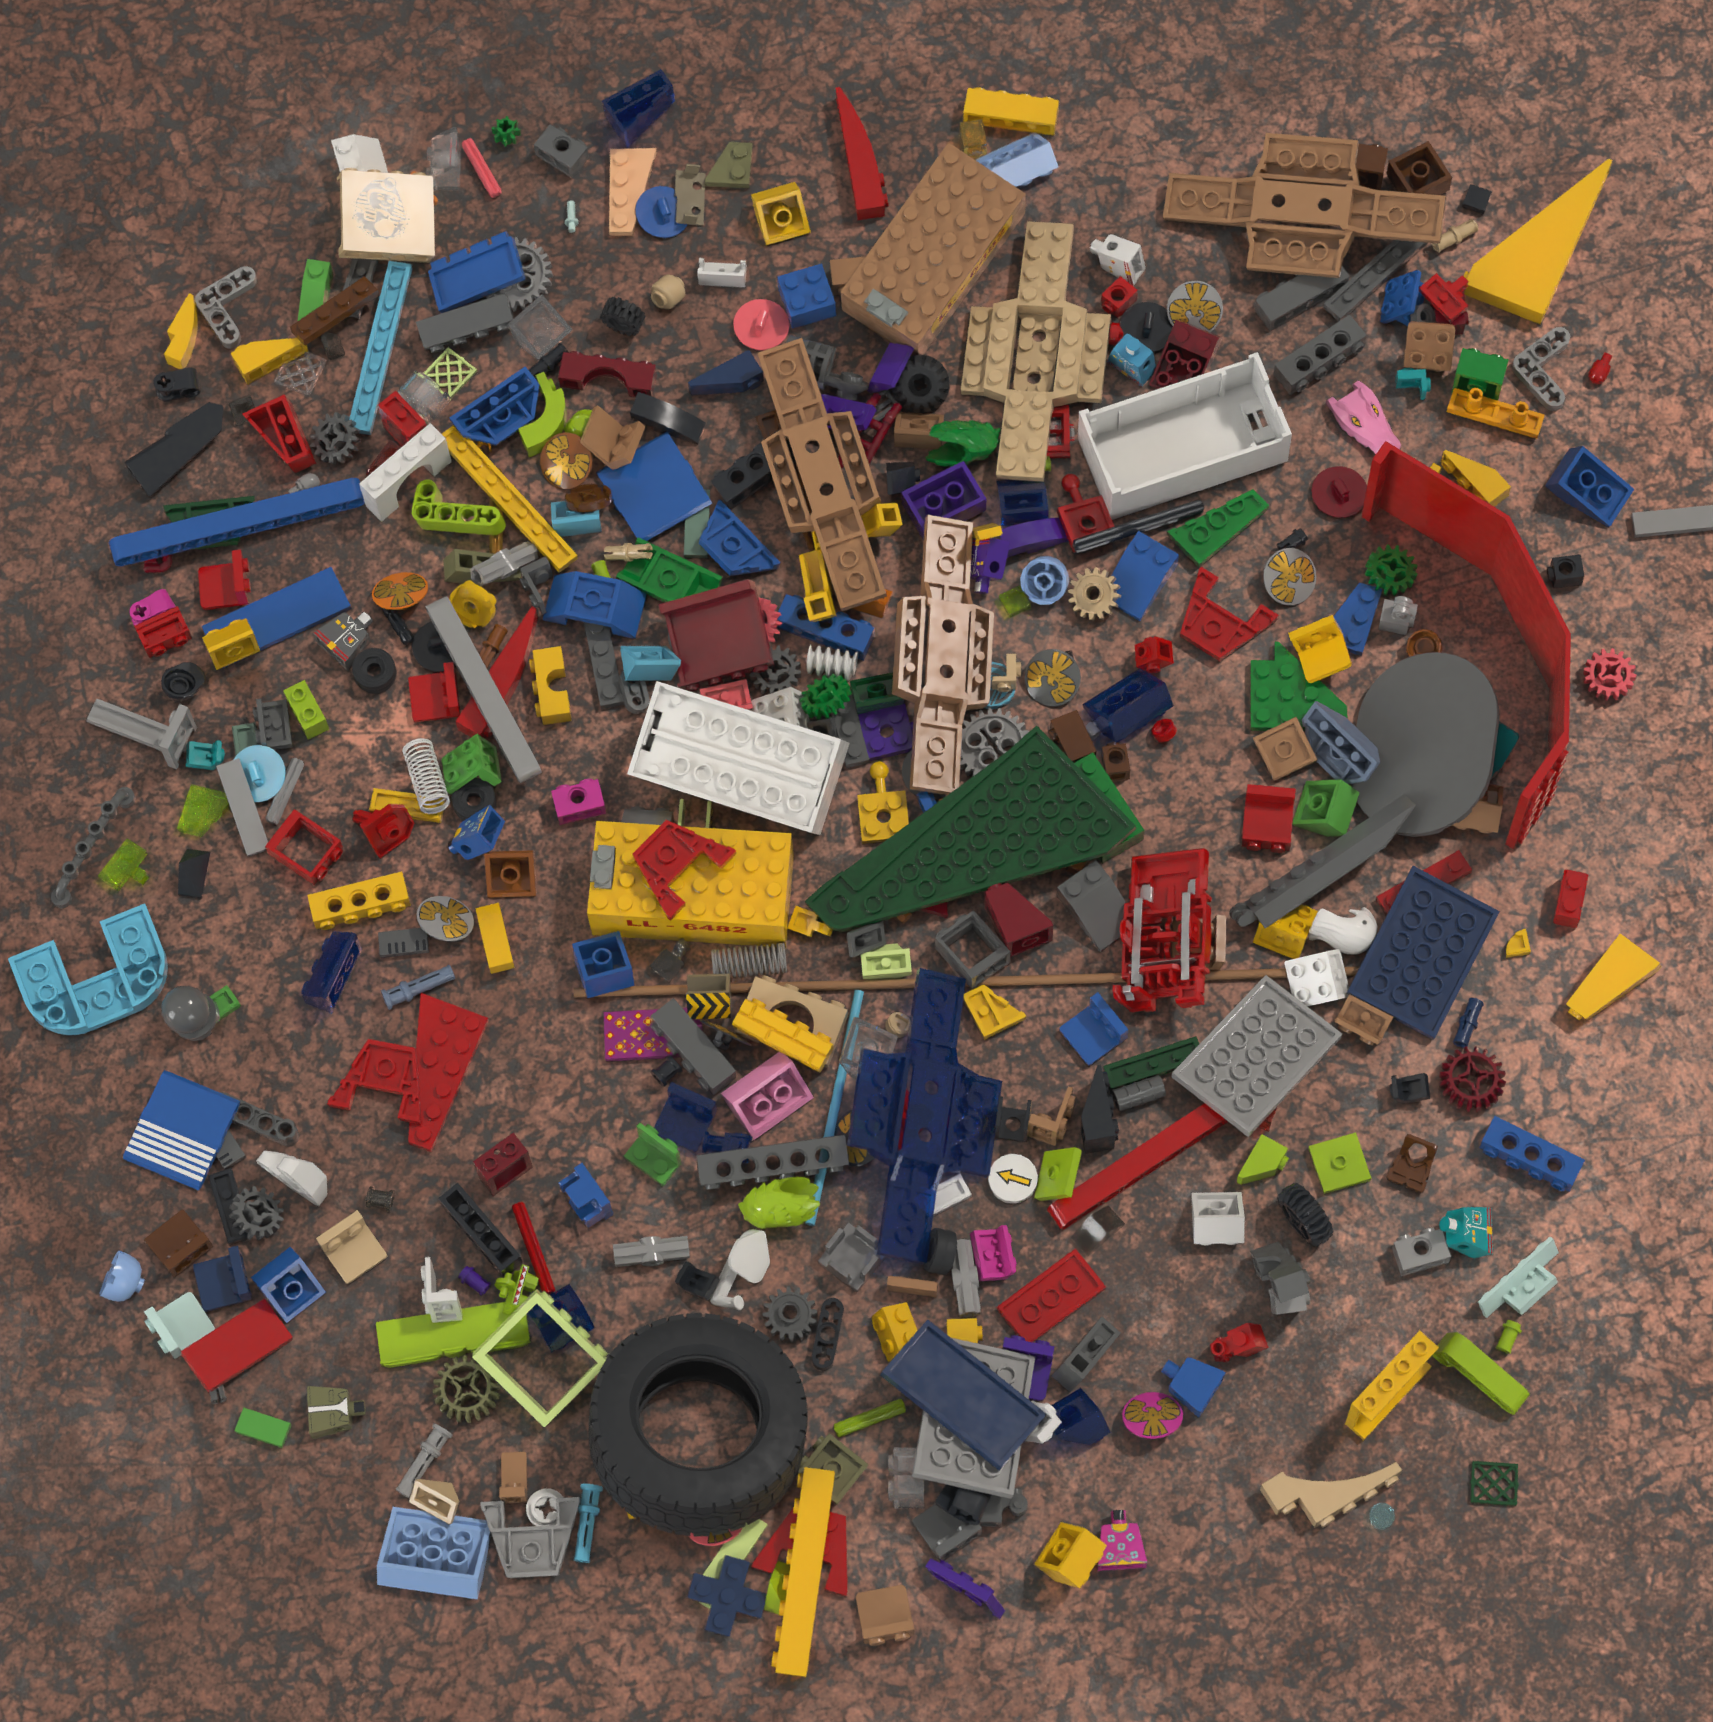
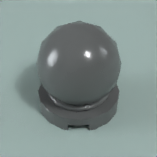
M177 986L169 991L162 1001L161 1015L166 1025L182 1038L190 1041H199L212 1034L211 1030L215 1027L216 1022L220 1020L219 1008L216 1002L200 989L192 986Z

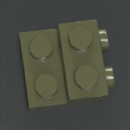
M829 1433L825 1438L821 1435L812 1447L815 1451L810 1457L805 1455L802 1458L797 1476L799 1472L804 1473V1467L835 1471L831 1501L838 1505L869 1464Z

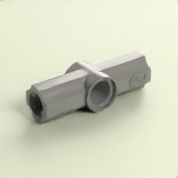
M529 541L510 550L505 548L492 555L488 560L473 566L470 569L471 579L479 586L491 583L498 578H501V580L516 573L521 567L535 562L538 559V550Z
M658 1236L641 1238L638 1242L613 1244L615 1267L642 1264V1266H658L663 1264L664 1261L690 1258L688 1236L664 1239Z
M960 1239L957 1240L953 1269H951L953 1287L957 1294L959 1316L965 1318L975 1317L981 1314L977 1289L979 1288L977 1267L974 1266L971 1240Z

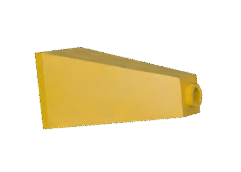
M1619 934L1566 1003L1570 1008L1568 1013L1579 1021L1582 1017L1585 1020H1589L1657 973L1662 968L1660 962L1622 934Z

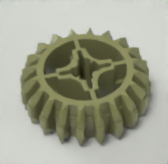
M463 1355L462 1362L460 1363L454 1357L453 1366L446 1362L444 1366L447 1371L438 1370L437 1372L442 1379H434L433 1381L436 1386H439L432 1390L434 1395H438L434 1401L436 1404H442L439 1408L441 1413L448 1411L447 1418L449 1419L453 1418L456 1414L457 1422L460 1423L463 1416H465L466 1422L471 1423V1416L475 1415L476 1420L480 1421L479 1413L483 1412L488 1416L490 1413L487 1407H496L492 1399H500V1394L494 1391L501 1389V1385L494 1383L496 1380L479 1363L477 1364L473 1357L468 1362L467 1356ZM464 1371H473V1373L470 1372L465 1378L455 1376ZM480 1375L487 1382L485 1395L476 1388ZM449 1383L457 1390L453 1403L447 1398ZM470 1385L472 1391L469 1393L466 1391V1394H464L461 1387ZM469 1400L479 1402L471 1407H460L461 1405L464 1406Z

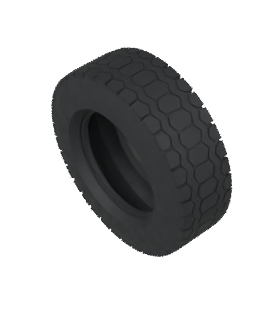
M687 1313L686 1317H684V1314L668 1316V1321L666 1318L651 1322L650 1326L647 1324L636 1330L634 1334L631 1333L621 1344H618L606 1359L597 1376L591 1396L588 1427L589 1447L594 1468L602 1485L609 1495H612L615 1502L622 1509L625 1507V1511L634 1518L638 1519L640 1517L641 1522L653 1528L657 1525L658 1530L668 1533L675 1531V1534L690 1536L691 1533H694V1536H709L710 1533L712 1535L728 1533V1529L732 1532L745 1527L746 1523L748 1525L760 1519L762 1515L764 1516L779 1503L793 1483L802 1461L808 1423L806 1395L800 1376L786 1353L783 1354V1350L773 1340L770 1342V1338L761 1331L757 1330L755 1332L754 1327L744 1322L738 1324V1320L726 1316L720 1319V1315L705 1313V1317H702V1313ZM688 1381L709 1382L728 1389L745 1403L754 1419L756 1434L749 1446L729 1462L708 1468L686 1467L666 1459L649 1444L639 1422L643 1409L655 1395L672 1385Z

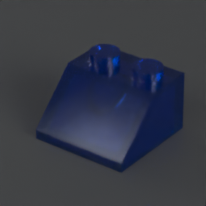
M570 1284L550 1294L554 1299L552 1304L559 1311L563 1308L573 1318L570 1322L576 1328L581 1326L588 1333L595 1329L583 1303ZM538 1304L528 1312L551 1353L564 1348L574 1340Z

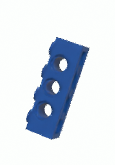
M786 594L778 611L781 615L777 618V621L782 622V625L777 626L778 629L834 650L839 649L844 654L848 650L849 655L852 657L855 652H858V659L863 661L875 637V629L869 622L851 619L849 615L840 611L836 613L837 616L817 622H811L809 618L806 620L799 619L800 615L807 614L803 597L798 595L790 596ZM825 622L832 624L829 628H822L820 625ZM845 631H852L854 633L850 637L842 635Z
M1494 1116L1479 1147L1483 1149V1153L1492 1158L1499 1157L1505 1160L1508 1166L1514 1169L1521 1168L1527 1171L1534 1179H1544L1559 1191L1566 1190L1570 1192L1585 1159ZM1506 1140L1511 1141L1515 1148L1506 1149L1502 1142ZM1529 1151L1534 1152L1537 1159L1529 1160L1526 1158L1525 1153ZM1556 1163L1560 1170L1556 1172L1551 1171L1547 1164Z

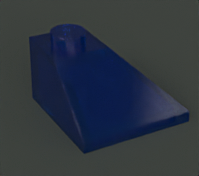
M1082 1388L1051 1405L1055 1408L1056 1415L1061 1420L1060 1425L1053 1431L1060 1440L1091 1445L1111 1433L1101 1410Z

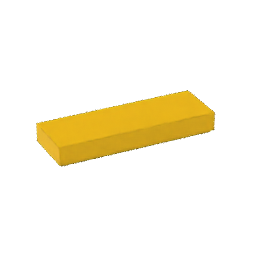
M989 523L973 527L972 537L984 540L1001 536L1003 533L1000 525Z
M373 788L369 808L370 813H373L375 809L381 810L388 804H403L412 819L437 823L442 821L443 810L434 814L423 813L420 810L416 794ZM441 797L437 800L426 801L425 803H435L442 800L443 798ZM444 800L443 802L439 803V804H436V805H429V806L423 805V807H425V808L438 807V806L443 805V804L445 803V800Z

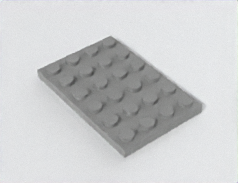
M1265 975L1172 1072V1078L1249 1137L1341 1039L1342 1033Z
M952 1338L1029 1399L1035 1356ZM923 1410L912 1477L1012 1499L1021 1446L999 1471Z

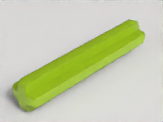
M897 1399L835 1423L834 1431L837 1437L845 1436L905 1413V1404L902 1399Z

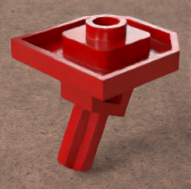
M388 804L381 810L375 809L373 813L355 810L352 818L354 823L360 824L359 826L379 858H382L407 840L415 824L403 804Z

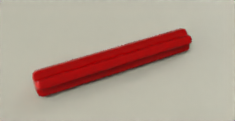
M515 1203L512 1205V1210L535 1274L539 1278L540 1288L542 1292L545 1291L549 1295L555 1292V1287L525 1203Z

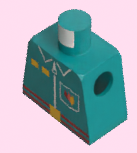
M1462 1207L1447 1211L1446 1217H1443L1439 1222V1228L1441 1231L1446 1232V1244L1448 1247L1473 1259L1493 1254L1492 1213L1490 1207Z

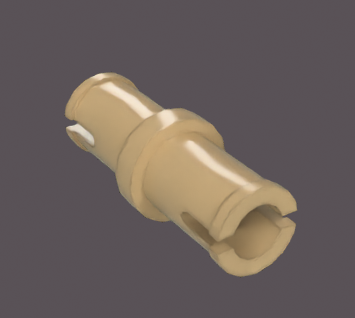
M1471 218L1457 227L1452 226L1441 235L1440 244L1432 243V246L1437 252H1440L1452 244L1457 245L1462 242V239L1478 232V225Z
M624 543L622 546H606L604 552L613 554H604L606 561L624 560L626 562H631L634 559H650L653 552L647 553L644 551L653 549L650 543L638 545Z

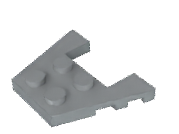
M580 1497L556 1498L557 1525L506 1528L505 1501L480 1502L507 1578L559 1576L579 1508Z

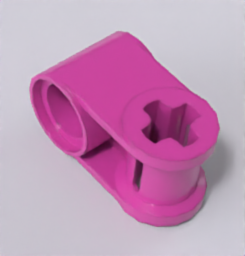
M161 589L135 602L130 607L129 613L135 626L176 606L166 589Z

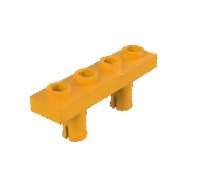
M1454 388L1447 408L1448 413L1535 439L1538 438L1545 414L1528 410V404L1523 401L1517 402L1514 406L1484 397L1482 390L1479 388H1472L1470 392Z

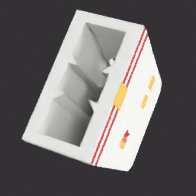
M1111 234L1108 235L1104 242L1095 239L1091 244L1090 252L1099 256L1101 268L1118 278L1122 276L1132 286L1135 285L1146 269L1141 245Z

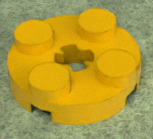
M465 581L450 594L449 600L462 624L470 628L484 627L495 616V604L497 602L495 596L473 581Z

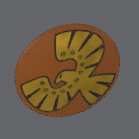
M566 432L553 436L546 442L541 452L540 465L544 477L550 484L560 489H572L581 485L589 476L592 468V453L580 443L581 437L576 434Z

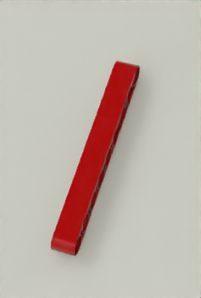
M1204 1103L1073 1189L1072 1197L1056 1200L1047 1208V1211L1061 1230L1067 1229L1228 1123V1121Z

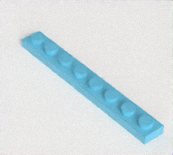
M395 261L388 262L349 419L356 422L355 427L360 429V434H372L412 272L411 264Z

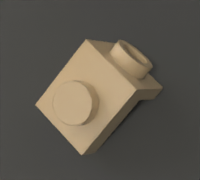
M1006 654V676L992 677L993 690L999 692L1016 690V677H1021V662H1016V654Z

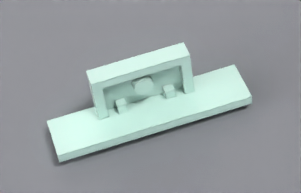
M1552 1237L1540 1243L1526 1259L1521 1260L1515 1269L1502 1277L1494 1288L1482 1296L1478 1304L1486 1318L1504 1302L1523 1315L1558 1283L1556 1277L1544 1268L1559 1253Z

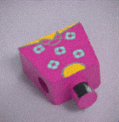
M1125 1510L1111 1511V1524L1102 1525L1100 1540L1107 1546L1103 1551L1101 1560L1098 1562V1571L1146 1568L1147 1558L1138 1524L1127 1523Z

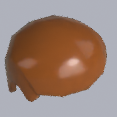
M1421 629L1415 631L1407 641L1406 652L1409 657L1423 653H1442L1443 651L1441 639L1432 630Z

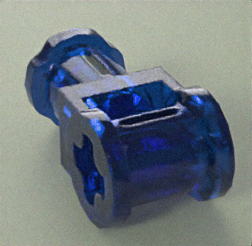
M705 1131L702 1153L740 1149V1146L741 1149L749 1148L754 1138L744 1133L725 1132L723 1137L710 1135V1132ZM745 1159L742 1163H749L750 1159Z

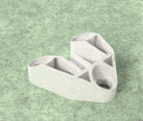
M265 1150L256 1160L266 1171L316 1206H320L327 1197V1176L312 1162L296 1159L294 1156Z

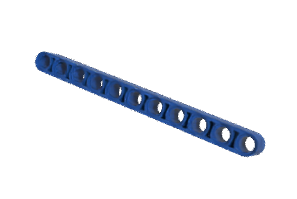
M349 478L117 536L109 541V546L115 565L126 566L357 508L365 504L359 485L360 480L358 478Z

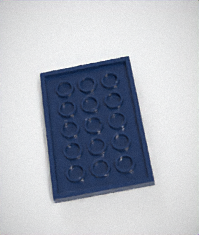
M1412 866L1346 994H1351L1394 1016L1393 1019L1434 1040L1500 911Z

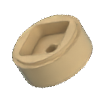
M895 1012L886 1020L885 1027L887 1032L893 1037L902 1038L910 1031L911 1021L907 1015Z

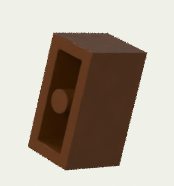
M1077 710L1050 720V729L1048 730L1050 739L1057 743L1060 750L1073 763L1092 752L1096 756L1097 751Z

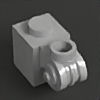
M1397 596L1394 598V601L1384 599L1378 630L1407 635L1408 627L1413 628L1418 605L1413 604V601L1405 596Z

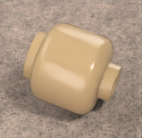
M667 274L663 276L651 288V299L659 308L671 309L685 297L683 281L673 275Z

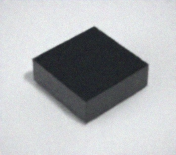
M1470 184L1462 207L1484 214L1492 191Z

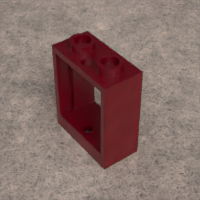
M514 1132L473 1161L479 1179L492 1196H495L533 1168L527 1149ZM499 1150L500 1153L496 1155L494 1154V1151Z

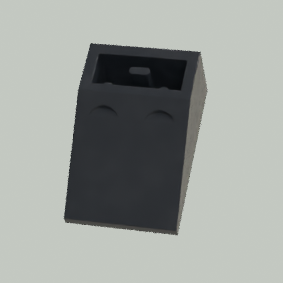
M1097 1065L1081 1116L1080 1132L1085 1154L1114 1149L1115 1141L1118 1140L1117 1119H1112L1114 1117L1112 1095L1107 1096L1109 1093L1107 1072H1102L1101 1065Z

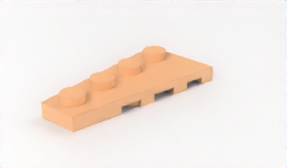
M656 148L610 149V236H633L637 223L636 204L639 197L646 191L653 160H655L657 153Z

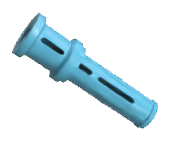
M581 1484L582 1497L578 1508L580 1520L573 1561L589 1563L595 1516L600 1513L598 1503L603 1487L594 1484ZM587 1527V1529H586V1536H585V1544H584V1547H583L584 1535H585V1528Z

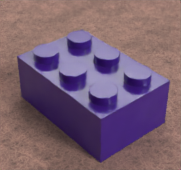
M964 461L901 492V503L923 541L925 517L927 515L966 521L987 509V499Z

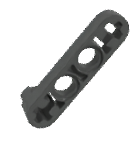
M220 1092L240 1101V1106L232 1121L233 1123L283 1146H293L298 1142L300 1137L299 1131L292 1120H284L230 1094ZM241 1109H249L251 1115L247 1120L238 1119L237 1115ZM271 1119L273 1125L269 1130L259 1128L261 1120ZM291 1129L292 1133L288 1136H283L280 1130L288 1132Z

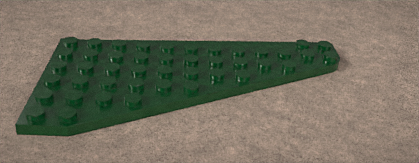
M1036 725L998 759L844 872L841 871L823 884L805 900V904L830 929L840 932L849 931L988 890L990 886L1001 883V885L1013 883L1108 855L1136 830V825Z

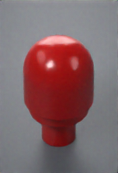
M1604 353L1601 360H1596L1590 368L1588 377L1592 383L1602 384L1607 379L1611 368L1609 363L1612 359V355L1609 353Z

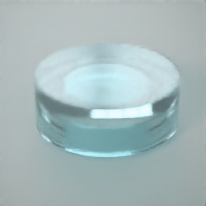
M1387 1503L1375 1504L1369 1513L1370 1523L1377 1529L1389 1528L1395 1520L1394 1509Z

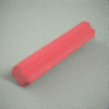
M468 138L464 140L462 148L491 198L500 196L502 193L501 188L473 139Z

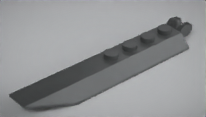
M1403 794L1327 847L1314 853L1309 859L1292 868L1290 872L1274 880L1260 892L1252 895L1244 903H1237L1234 907L1230 908L1229 916L1241 927H1245L1258 919L1263 927L1267 928L1385 848L1416 806L1415 803Z

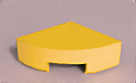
M1526 929L1519 930L1510 938L1505 951L1506 958L1531 953Z

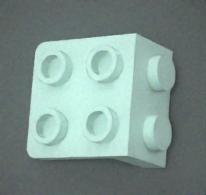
M191 1292L185 1293L158 1312L155 1311L153 1306L144 1311L148 1317L144 1321L152 1334L157 1331L161 1337L157 1341L165 1354L170 1351L174 1359L181 1355V1350L215 1330L212 1322Z

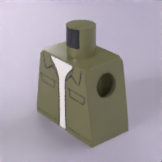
M307 1386L309 1434L312 1439L352 1429V1416L366 1415L365 1400L351 1401L350 1393L347 1389Z

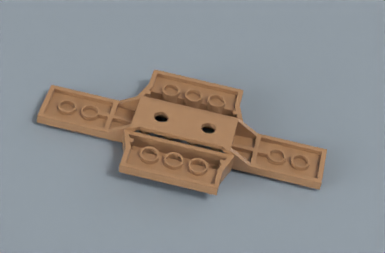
M1266 133L1263 155L1252 177L1226 178L1169 173L1163 219L1246 227L1249 239L1247 270L1340 278L1342 260L1345 258L1355 236L1440 244L1447 198L1443 195L1382 191L1360 186L1356 167L1358 140ZM1277 195L1285 198V204L1281 207L1272 205V200ZM1323 199H1328L1332 203L1331 208L1327 211H1321L1318 208L1319 202ZM1258 220L1340 226L1342 230L1256 222Z

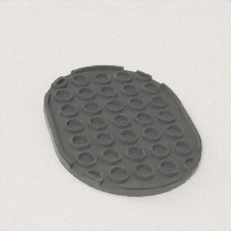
M1433 652L1411 656L1399 661L1382 673L1372 684L1362 701L1356 727L1378 748L1380 764L1366 782L1353 783L1351 785L1360 792L1357 802L1368 817H1371L1403 794L1415 803V808L1396 832L1398 835L1411 837L1433 835L1444 831L1443 829L1456 822L1459 823L1472 812L1473 807L1480 798H1483L1489 786L1499 727V704L1489 680L1474 664L1459 656L1447 653Z

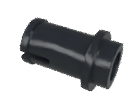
M1301 528L1298 530L1294 529L1290 536L1276 545L1279 550L1287 546L1286 548L1296 549L1300 545L1304 546L1308 537Z

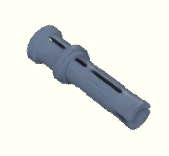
M447 965L408 983L401 981L396 987L380 991L388 1010H391L394 1005L404 1001L410 1002L413 996L454 980L455 975L451 966Z

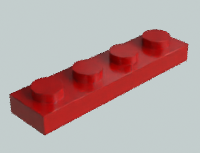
M1460 850L1423 871L1451 885L1470 874L1472 869ZM1404 881L1376 896V901L1385 915L1388 914Z

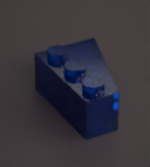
M662 69L601 102L606 119L625 147L628 148L676 100L673 85Z

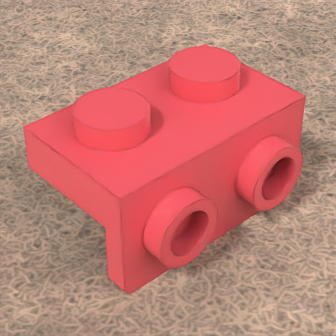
M747 679L699 689L700 695L747 710L753 708Z

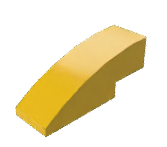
M190 293L167 330L171 343L164 356L167 364L178 369L186 368L197 336V305L194 296Z
M495 903L475 908L491 974L515 968L500 904Z

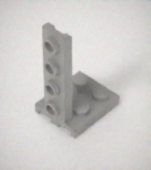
M96 699L86 719L88 723L162 751L167 765L174 769H177L179 766L178 760L181 753L186 752L187 741L192 731L195 732L197 729L189 708L179 704L177 710L171 713L169 726L100 699Z

